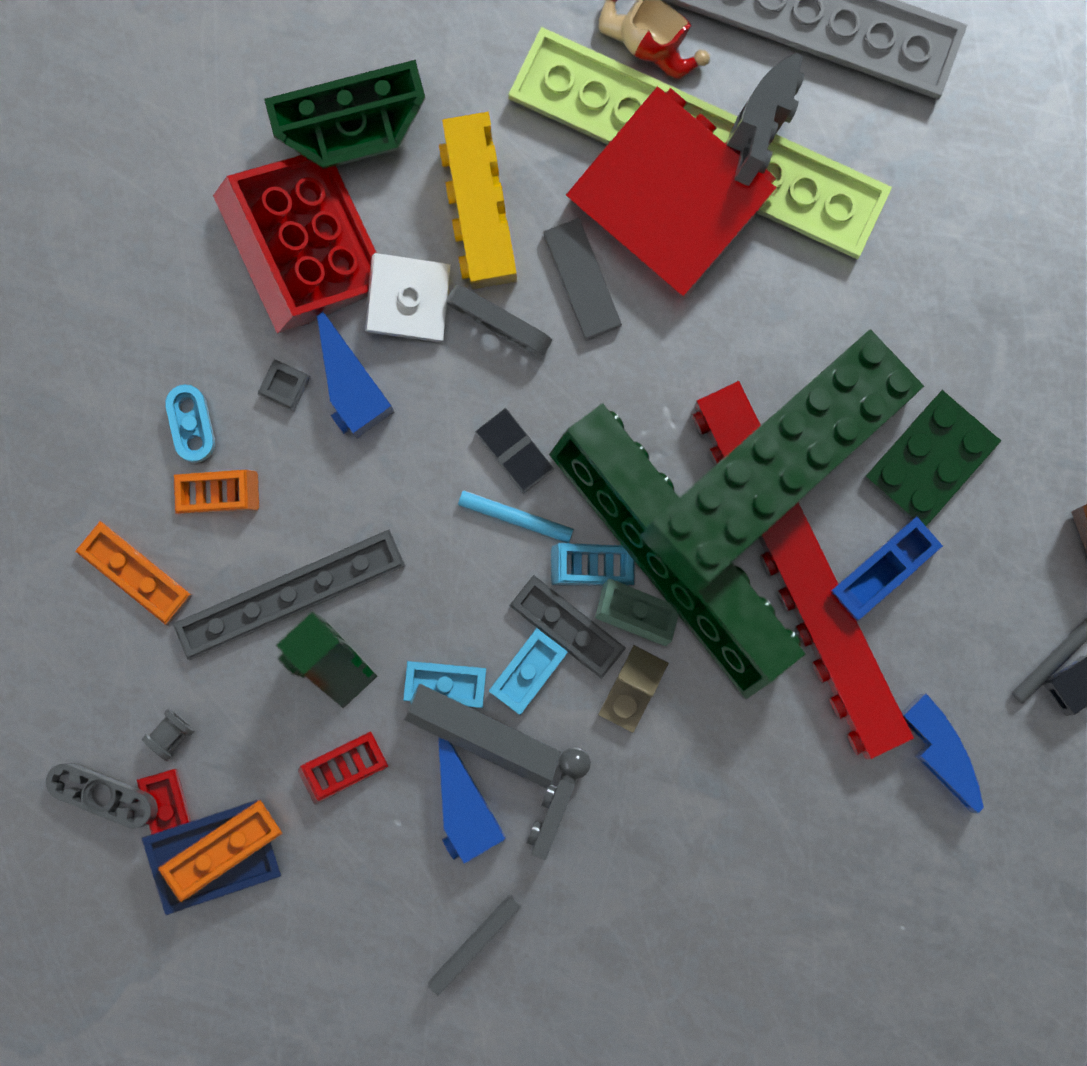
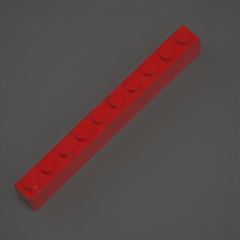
M740 381L697 400L694 406L696 412L692 414L701 435L707 433L713 445L709 449V453L715 466L761 426ZM798 502L758 538L765 552L760 555V558L769 576L776 574L782 589L777 590L784 608L787 612L793 610L799 624L795 626V630L804 647L810 645L817 660L813 661L812 665L821 683L828 681L834 696L829 699L839 719L845 717L852 732L847 733V737L856 755L863 753L865 759H872L914 739L857 621L831 592L838 585V582Z

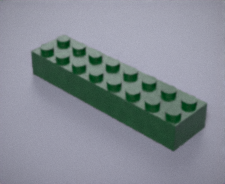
M871 329L868 330L652 521L640 537L696 596L925 386Z
M602 403L565 431L549 453L550 457L665 600L672 605L679 614L678 616L745 699H748L770 684L806 654L801 648L797 635L781 624L775 616V610L767 599L760 597L751 587L749 577L742 568L731 563L695 596L640 537L652 521L671 506L679 496L675 493L674 485L668 476L658 472L649 461L646 449L639 442L633 441L624 430L621 418L614 411H609Z

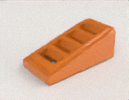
M245 469L174 475L175 514L258 510V473ZM222 481H227V502H223ZM190 482H195L196 504H191ZM206 482H210L211 503H207Z

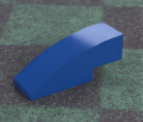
M915 517L834 587L831 592L852 617L859 621L912 575L917 568L941 549L943 545L918 517Z
M926 693L920 694L902 712L909 729L925 744L915 757L971 813L978 814L984 806L971 760L957 732L944 713Z

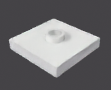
M374 253L371 261L364 332L442 342L447 305L445 301L448 295L451 264Z

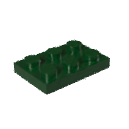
M941 390L866 474L864 479L909 519L912 520L918 517L927 526L998 446L1001 440L944 390Z

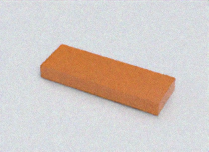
M99 521L75 551L167 626L192 597L191 593L101 521Z
M259 799L158 867L178 900L182 902L281 835L282 832Z

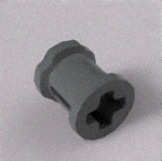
M170 709L164 712L165 718L150 735L145 734L142 738V741L153 752L167 762L172 756L171 752L186 735L191 736L195 732L187 722Z

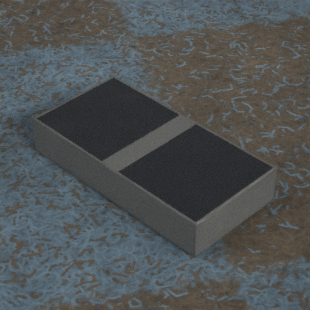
M506 407L475 431L476 435L523 494L554 470V467Z

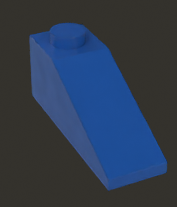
M322 312L317 315L330 402L336 410L330 416L343 434L351 431L357 439L394 413V410L328 317Z
M439 738L443 825L448 835L442 841L452 859L455 860L460 857L465 864L504 841L506 836L453 744Z

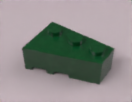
M314 612L309 613L276 644L282 652L278 660L291 674L298 677L301 676L303 679L306 677L342 708L349 704L377 677L375 672L324 618Z

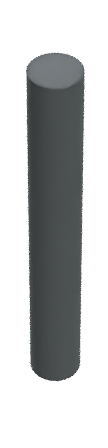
M1087 618L1012 692V695L1020 703L1023 704L1087 641Z

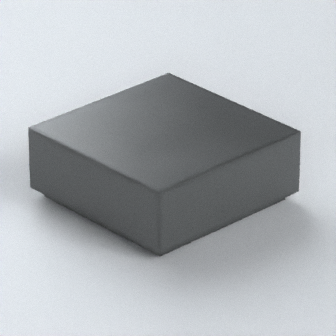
M274 359L257 394L294 412L310 380V376Z

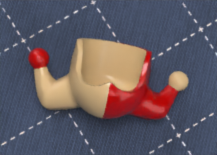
M617 0L605 1L599 18V30L603 35L624 42L627 49L636 58L653 62L664 73L674 79H681L698 66H706L710 62L709 53L703 49L698 50L694 57L683 59L680 56L679 46L691 28V23L664 1L636 0L627 14L616 13L615 4Z

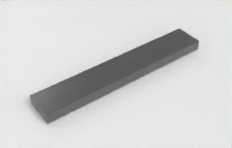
M388 529L173 623V627L187 660H192L405 567V564L391 531Z

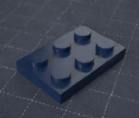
M258 800L141 837L165 916L281 877L271 842L182 902L178 900L158 867Z

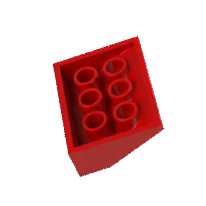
M299 155L226 176L213 197L277 334L317 320V315L322 312L327 316L368 297L372 255L377 252L336 166L323 169L304 156Z

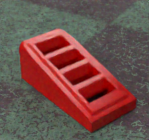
M370 731L301 765L298 768V773L313 803L316 805L389 766ZM362 745L372 763V766L368 768L365 767L357 751V748ZM347 753L358 772L354 775L351 774L343 758V755ZM333 760L343 778L338 783L328 765ZM318 768L328 785V788L322 790L313 772Z

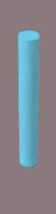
M464 490L458 503L459 506L566 543L570 542L574 531L573 528Z

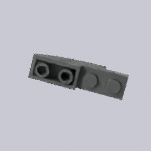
M794 53L774 66L761 79L737 116L727 142V146L741 151L734 180L749 186L758 172L763 174L766 171L772 157V151L768 150V145L771 144L784 121L791 122L798 108L799 102L794 99V96L798 93L804 79V73L800 72L803 55Z

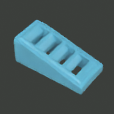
M558 543L551 548L552 585L603 586L609 578L627 586L635 585V561L622 545ZM567 555H571V575L567 574ZM582 555H588L587 575H582ZM598 555H604V576H598ZM614 555H620V576H614Z

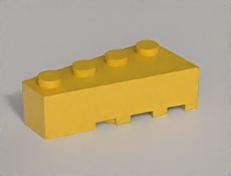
M489 111L442 119L446 143L439 144L442 167L450 166L452 180L445 181L449 205L457 203L459 218L452 219L455 241L464 242L466 254L458 256L462 280L470 278L472 290L517 282L510 231L505 214L504 196L499 180L496 150L492 140Z

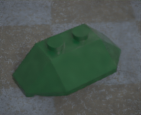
M415 59L265 98L264 101L274 138L319 167L326 169L399 150L426 97Z

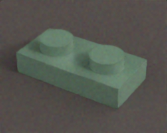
M609 578L603 584L595 618L667 646L673 640L679 614L669 602Z

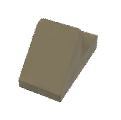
M633 645L598 715L634 733L669 663Z

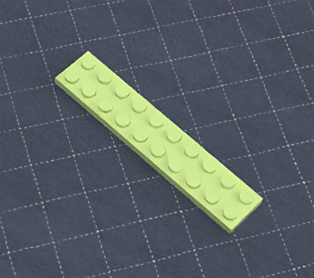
M543 27L540 28L508 94L509 100L607 145L657 86L665 93L669 88L678 93L687 102L684 109L695 118L699 113L705 116L717 127L713 134L724 143L728 140L731 129L737 119L736 115ZM776 134L771 144L768 145V150L772 151V157L767 170L776 178L772 184L777 187V193L774 197L771 196L757 213L853 258L859 259L892 187Z

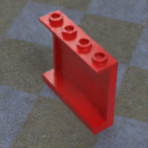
M657 86L567 192L566 196L686 299L696 288L695 284L771 196L774 197L776 195L777 187L772 184L776 178L766 169L763 174L758 172L749 186L734 180L741 151L727 146L728 140L724 143L713 133L717 127L705 116L699 113L695 118L684 109L687 102L673 89L669 88L665 93Z

